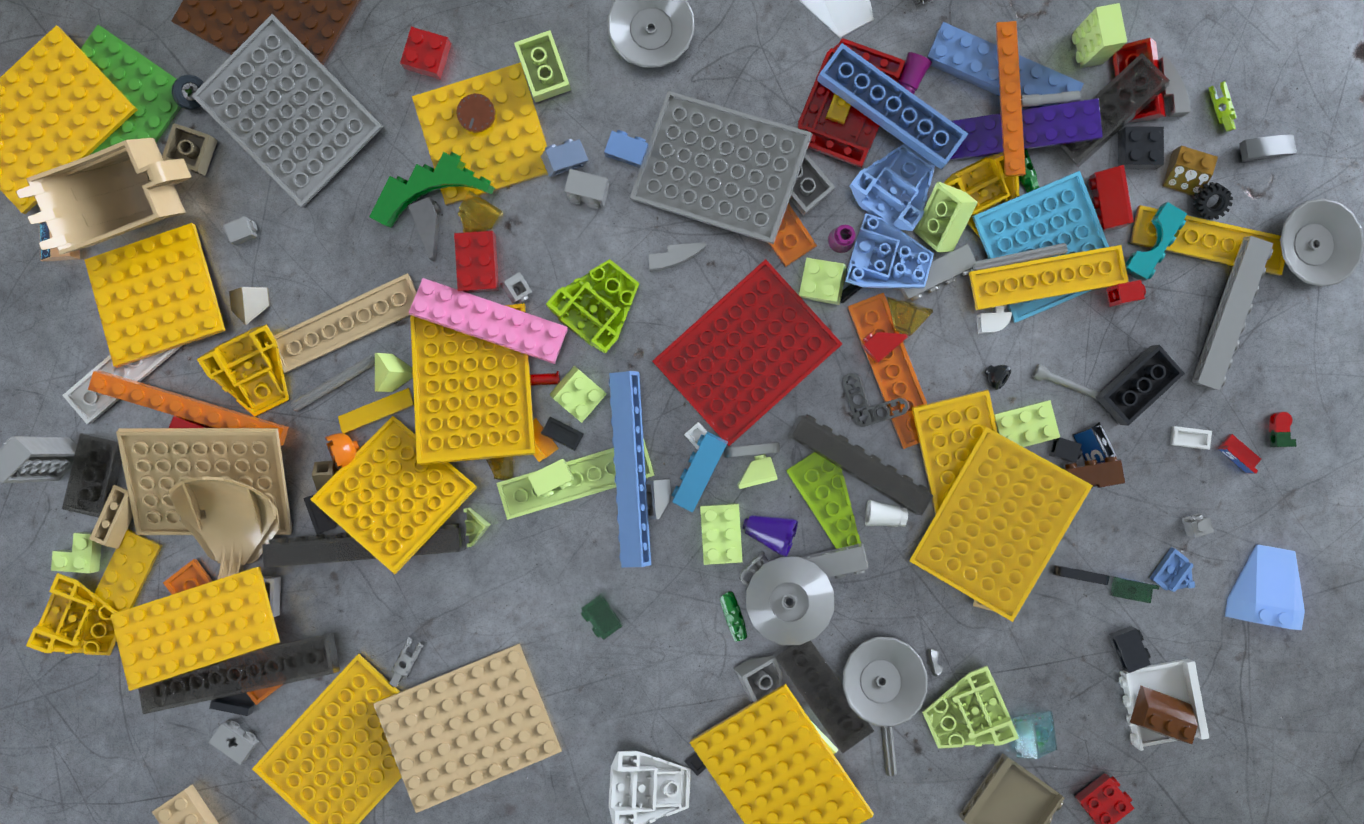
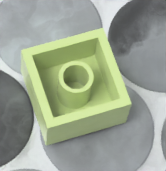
M806 258L799 296L806 300L840 305L847 271L846 265L844 263Z
M573 366L549 395L582 423L607 393L576 366Z

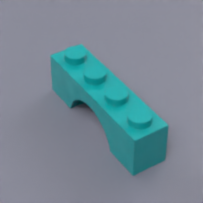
M1169 202L1160 205L1151 220L1157 232L1155 245L1148 252L1136 251L1131 253L1125 263L1127 274L1141 281L1152 278L1156 272L1154 269L1156 264L1160 263L1166 255L1164 251L1167 246L1170 247L1176 239L1175 233L1184 226L1186 222L1184 219L1187 213Z

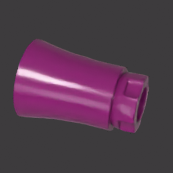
M908 52L898 83L914 94L932 62L922 55Z
M841 225L830 232L828 243L833 251L845 253L853 247L856 236L853 227ZM842 234L846 236V240L842 239Z

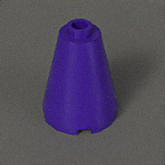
M753 515L749 519H745L743 524L745 534L781 556H788L793 544V537L796 535L797 520Z

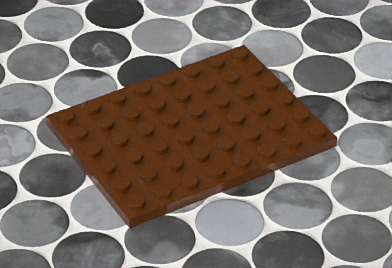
M183 0L171 22L232 55L273 14L324 65L360 0Z

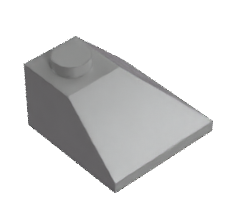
M670 479L646 480L648 520L659 519L671 500Z

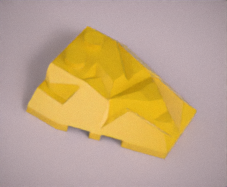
M57 573L49 590L52 594L40 622L33 628L26 646L44 653L65 652V654L111 655L117 640L110 615L118 612L78 580Z

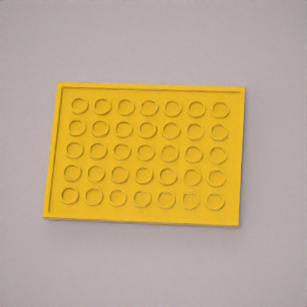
M57 25L0 77V190L23 214H27L37 204L34 196L18 198L16 191L29 186L26 178L89 156L138 110Z
M525 304L504 305L526 313ZM410 315L417 464L424 465L535 454L529 355Z
M986 427L909 561L1013 622L1093 485Z
M357 654L259 760L252 770L310 824H359L402 778L373 703L397 694L400 691L390 685V682L365 658Z
M786 684L716 724L689 742L744 824H861L873 817L874 813Z

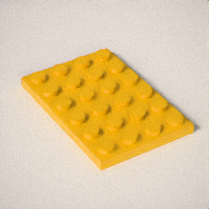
M989 390L912 407L935 515L985 428L988 427L997 432Z

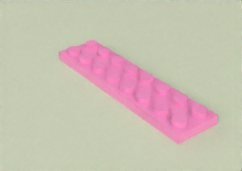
M425 278L422 279L409 310V314L553 364L556 362L568 327L463 291H458Z

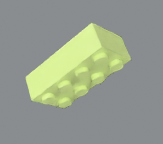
M1120 3L1096 7L1073 31L1072 41L1074 45L1076 44V61L1080 63V68L1104 64L1127 43Z

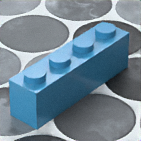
M709 432L705 436H700L697 445L700 447L697 453L693 451L688 461L691 465L688 470L684 469L680 477L683 481L680 487H675L671 495L674 497L672 503L693 513L728 441Z

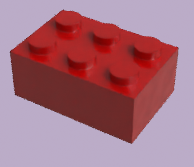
M493 231L454 233L457 290L466 293L499 291L496 234Z

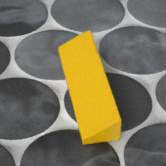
M410 388L338 416L342 433H350L414 407V398Z

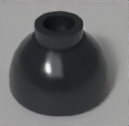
M990 365L985 375L988 376V381L995 390H999L1005 385L1011 374V367L1007 365Z

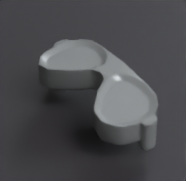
M928 649L930 661H927V665H931L933 676H939L943 671V667L937 664L939 651Z

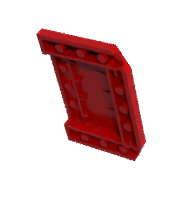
M842 38L840 43L833 49L831 48L825 55L799 118L798 129L812 133L808 146L809 149L862 168L880 126L853 106H850L844 125L826 119L835 93L817 81L818 76L841 43L897 83L906 60Z

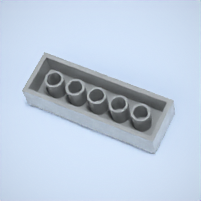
M10 437L5 441L4 447L0 450V482L59 481L86 453L68 437Z

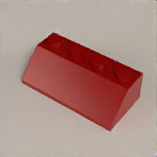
M1146 38L1123 45L1113 55L1121 122H1142L1166 117L1156 41L1152 38Z

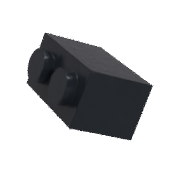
M1129 626L1109 634L1124 671L1131 673L1151 665L1149 661L1151 656L1148 649L1144 648L1142 643L1144 638L1139 629L1137 630V628Z

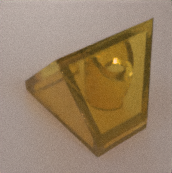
M887 297L894 329L902 334L911 336L933 313V309L922 305Z
M517 456L486 459L494 474V479L508 480L514 478Z

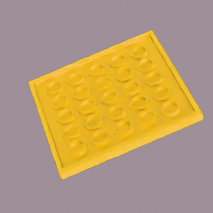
M521 62L412 96L434 169L443 152L449 155L453 152L461 156L460 161L466 163L465 168L475 172L474 177L479 179L482 176L490 180V185L495 187L494 191L548 175L541 158L547 144ZM474 93L482 94L489 98L494 105L496 113L491 127L479 133L469 132L464 129L458 121L456 114L457 106L461 99ZM447 187L441 189L446 206L487 194L479 189L469 187Z
M190 223L84 259L114 367L118 368L226 331L195 224Z
M392 416L356 452L352 462L341 468L310 500L395 575L477 487L449 462L418 465L416 434Z

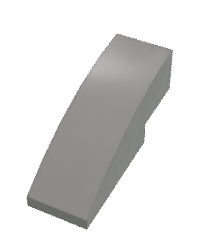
M1164 56L1158 61L1163 97L1167 99L1168 116L1182 117L1191 112L1189 98L1179 73L1167 56Z
M706 243L667 245L668 253L648 254L650 272L665 270L687 262L705 250Z

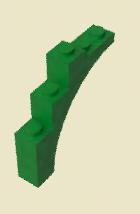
M443 152L435 169L426 164L423 167L416 164L409 180L397 176V178L389 176L369 217L392 228L399 216L408 208V205L432 191L447 187H469L492 195L495 187L490 185V180L482 176L479 179L474 177L475 172L464 167L466 163L460 161L461 156L453 152L450 155Z

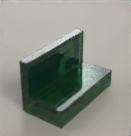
M1114 577L1111 596L1151 603L1153 589L1159 590V586Z

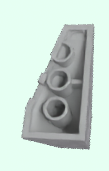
M774 656L749 659L733 668L751 704L782 686V671Z

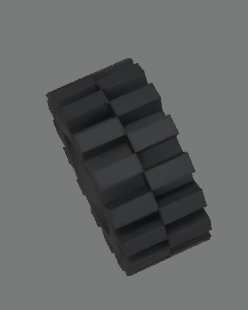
M1209 182V185H1203L1204 189L1200 187L1198 189L1200 191L1199 194H1194L1197 199H1193V203H1195L1193 207L1196 211L1209 220H1213V218L1219 219V215L1225 216L1223 212H1229L1230 209L1227 207L1233 204L1230 202V200H1233L1232 193L1219 183ZM1213 195H1218L1217 203L1212 207H1207L1209 198Z

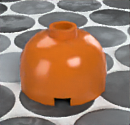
M336 433L325 437L326 441H330L326 444L332 461L339 466L336 468L337 471L350 464L355 458L356 452L360 449L357 441H352L344 433Z

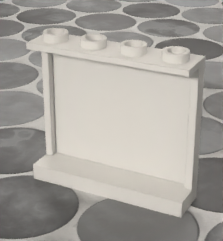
M1182 659L1149 665L1131 673L1124 670L1120 671L1121 677H1119V682L1124 689L1123 703L1128 710L1126 719L1128 725L1131 726L1132 734H1130V740L1134 747L1142 751L1144 750L1143 747L1177 741L1130 723L1140 685L1191 704L1198 725L1195 737L1202 740L1209 738L1195 661Z

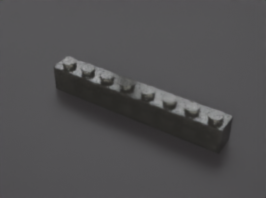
M808 414L798 417L788 434L790 438L902 507L907 508V510L915 515H923L933 497L927 487L921 484L917 486L909 476L904 474L901 476L896 473L897 469L893 466L883 465L880 463V458L872 454L871 456L864 453V448L856 444L854 446L848 443L849 439L840 434L838 436L833 434V430L824 424L822 426L817 424L814 417Z

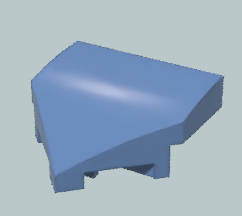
M1171 547L1149 578L1164 590L1172 592L1183 588H1195V581L1192 580L1193 563H1190L1188 558Z

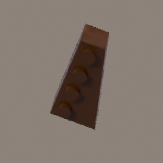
M1116 456L1104 458V462L1098 463L1096 459L1084 461L1085 465L1077 466V463L1065 464V468H1062L1093 485L1091 489L1096 486L1101 488L1125 483L1122 462Z

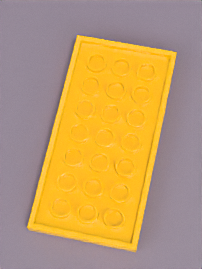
M255 567L110 615L129 691L280 643L260 567Z

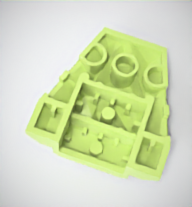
M988 666L966 674L922 711L938 748H957L964 745L979 747L985 744L1000 746L1019 739Z

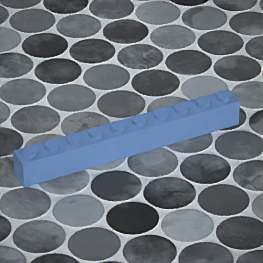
M639 372L609 373L610 406L612 408L611 425L613 426L612 443L614 446L613 461L616 472V502L618 504L619 558L621 568L645 567L651 565Z

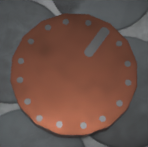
M476 93L461 99L456 112L462 127L474 133L490 128L496 114L494 105L489 98Z

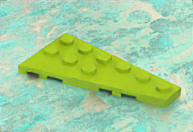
M833 439L785 471L837 549L860 544L861 541L835 440Z

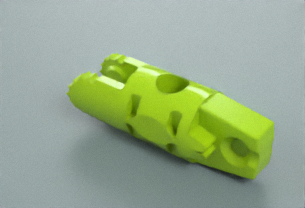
M1226 81L1220 83L1224 97L1218 99L1214 86L1208 88L1219 124H1224L1226 132H1230L1236 129L1234 119L1237 116ZM1226 105V109L1223 111L1222 106Z

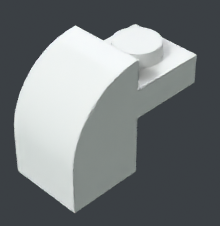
M1005 305L992 308V313L978 314V334H990L1004 329L1011 320L1012 312H1004V309H1006Z

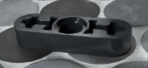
M1054 565L1053 575L1103 585H1108L1110 578L1109 575Z

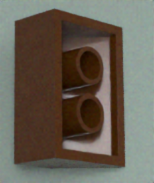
M1140 685L1130 723L1177 741L1193 744L1198 725L1192 705Z

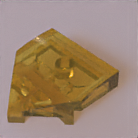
M469 190L459 207L458 216L461 218L464 233L481 232L492 229L502 211Z

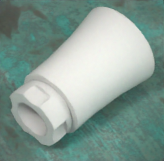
M868 500L865 509L866 526H906L908 520L907 508Z

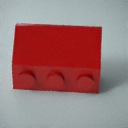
M1124 165L1095 172L1089 176L1088 186L1092 190L1093 195L1091 201L1102 230L1121 229L1133 223Z

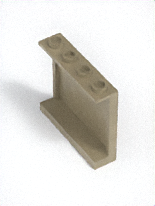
M1003 753L959 816L966 824H1050L1053 814L1060 810L1065 798Z

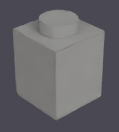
M245 216L223 225L230 243L236 246L257 238L255 222Z

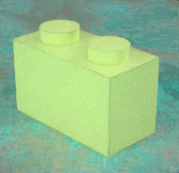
M561 459L528 475L537 497L542 495L543 498L554 494L553 489L560 487L562 490L572 485L570 481L574 480L565 459Z

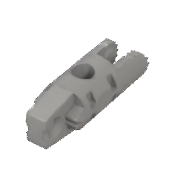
M409 637L390 672L394 675L389 684L394 687L399 685L401 679L406 680L423 647V644L419 643L415 647L413 654L407 652L412 644V639Z

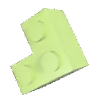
M92 532L73 533L72 550L52 551L51 571L78 573L100 571L102 544L89 539Z

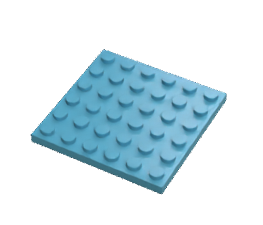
M1080 171L972 216L988 259L1062 243L1067 245L1068 252L1061 255L1109 247ZM1089 291L1010 304L1007 307L1009 312H1012L1013 322L1016 323Z

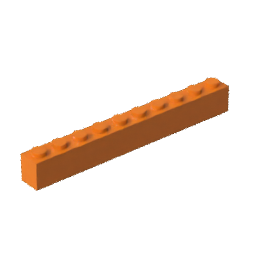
M93 371L88 390L214 428H278L280 446L284 445L289 428L104 371Z

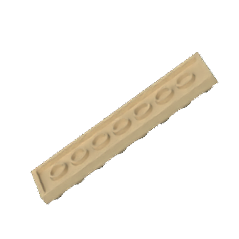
M407 273L274 335L284 373L295 370L410 316L409 310L417 293L410 275Z

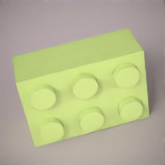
M550 30L514 43L535 103L571 91Z
M1051 400L994 414L997 432L1022 447L1060 438Z
M739 504L700 506L704 565L743 562Z

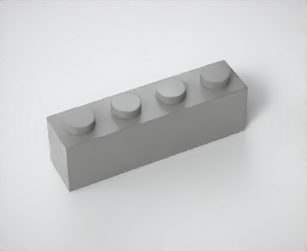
M968 244L932 261L924 289L900 288L905 300L911 299L913 302L923 297L921 293L927 290L931 293L940 288L939 284L945 282L947 285L957 280V275L962 273L963 276H966L969 272L974 271L973 262H976Z
M863 543L800 557L815 563L828 578L835 576V579L846 577L847 573L854 572L855 575L864 573L865 569H868L869 566Z

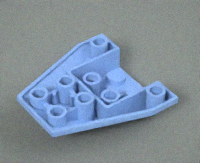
M865 213L848 264L845 282L863 288L924 289L934 253L885 219Z

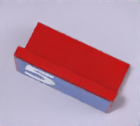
M1229 434L1217 449L1245 473L1256 474L1258 470L1255 467L1262 459L1236 436Z

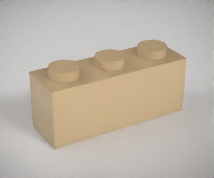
M117 485L113 486L89 538L90 540L104 546L119 548L133 517L128 489Z

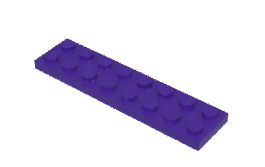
M1099 98L1022 110L1024 150L1103 138ZM1001 113L951 121L967 132L968 135L949 161L1003 152Z

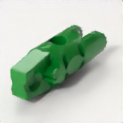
M1024 150L1026 174L1019 176V179L1028 193L1039 188V184L1027 150Z
M728 591L720 597L723 613L734 641H742L747 638L745 622L734 593Z

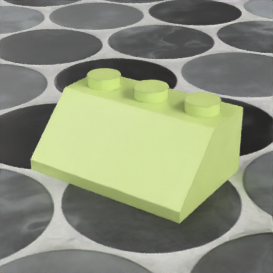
M937 182L923 210V217L913 232L937 252H953L978 202L962 190Z

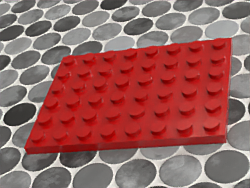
M765 259L652 362L720 438L728 441L727 445L730 446L836 351L842 343Z

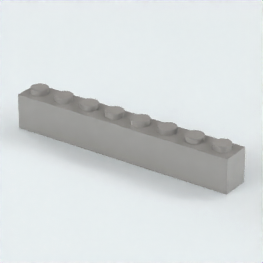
M1253 236L1243 238L1191 381L1192 383L1213 390H1220L1224 386L1227 369L1231 367L1233 353L1239 346V336L1246 327V317L1250 314L1253 307L1251 303L1259 291V281L1264 276L1266 262L1272 255L1273 249L1271 248L1273 243Z

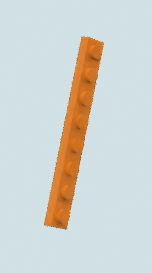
M1017 21L997 22L996 38L1005 177L1024 176L1026 173Z

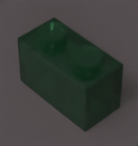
M601 593L581 607V615L586 622L590 621L594 626L592 630L598 638L601 636L604 640L623 626V623Z

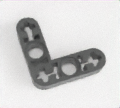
M848 373L843 378V385L857 425L861 427L869 426L904 415L909 411V402L904 398H897L870 407L860 375ZM850 376L853 379L856 378L857 382L854 383L855 389L860 388V391L850 392V390H854L853 385L848 384ZM856 394L863 397L861 405H856L853 401V397ZM898 401H900V404L905 405V407L902 409L903 412H901L900 409H897L892 411L894 415H891V408L888 404H891V407L897 406ZM866 407V409L862 410L864 415H868L866 423L863 420L860 421L859 417L862 416L861 410L856 411V408ZM879 407H884L887 410V415L884 418L877 415Z

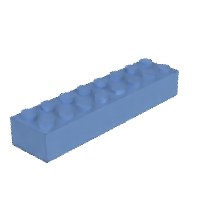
M943 22L926 57L932 62L931 66L1000 96L997 45ZM1019 55L1021 95H1044L1081 91L1084 83ZM1061 103L1043 104V105H1039V106H1030V107H1025V108H1027V109H1032V108H1038V107L1058 105V104H1061Z
M841 43L818 76L817 81L940 170L944 168L968 135L963 129L843 43Z

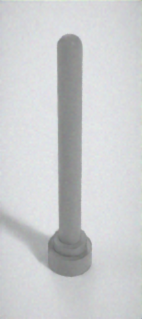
M1040 364L1035 367L1032 378L1045 381L1047 379L1094 399L1100 393L1052 374L1045 366Z

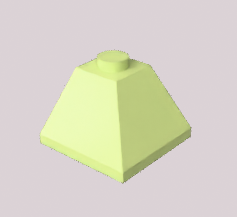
M766 454L755 456V460L750 462L739 480L738 488L742 489L778 480L771 457H766Z

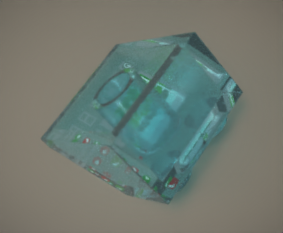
M1052 711L1022 714L1012 719L1019 737L1014 743L1017 758L1039 759L1057 750Z

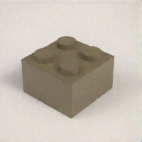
M173 123L162 158L164 161L184 159L189 171L206 176L218 140L211 135Z

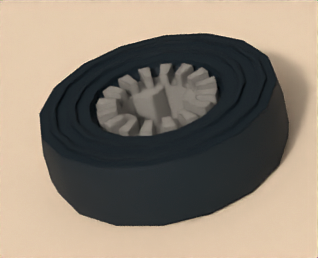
M188 74L180 76L172 85L174 101L184 109L194 110L200 108L201 105L192 96L188 97L185 90L192 88V92L195 93L204 83L202 79Z

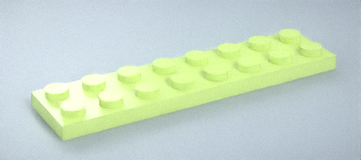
M644 441L646 478L655 476ZM614 448L566 462L574 480L570 481L572 485L562 490L560 487L553 489L554 494L543 498L542 495L537 497L528 478V475L534 472L496 483L507 520L615 488Z

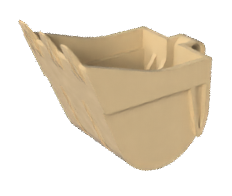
M154 138L130 139L76 161L28 177L26 179L29 186L17 190L16 193L18 198L35 197L41 212L28 216L30 224L46 222L52 238L40 242L39 245L42 250L57 248L61 255L97 245L126 232L160 222L167 218L185 214L186 212L174 185L192 177L184 159L163 160Z

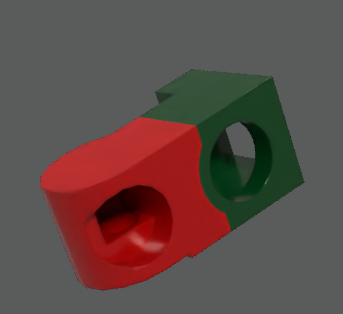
M1275 412L1270 416V447H1297L1296 439H1291L1290 426L1293 419L1288 412Z

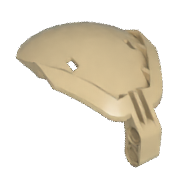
M196 477L180 481L168 491L176 513L180 515L181 523L194 536L207 556L217 561L218 564L221 563L218 579L243 572L245 564L257 561L279 530L277 507L263 493L244 483L227 478ZM201 510H206V516L201 517Z

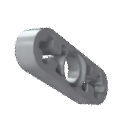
M779 443L724 449L725 458L780 452Z

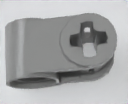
M764 551L741 570L739 579L743 584L749 586L750 583L744 580L746 572L750 571L754 575L763 566L760 561L763 564L769 562L765 557Z

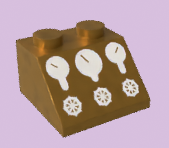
M1181 145L1172 152L1162 186L1192 196L1195 193L1199 194L1200 191L1198 189L1200 187L1204 189L1203 185L1208 184L1211 179L1218 157Z

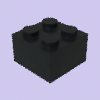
M1125 126L1118 131V166L1124 165L1125 169L1153 170L1163 166L1164 127Z

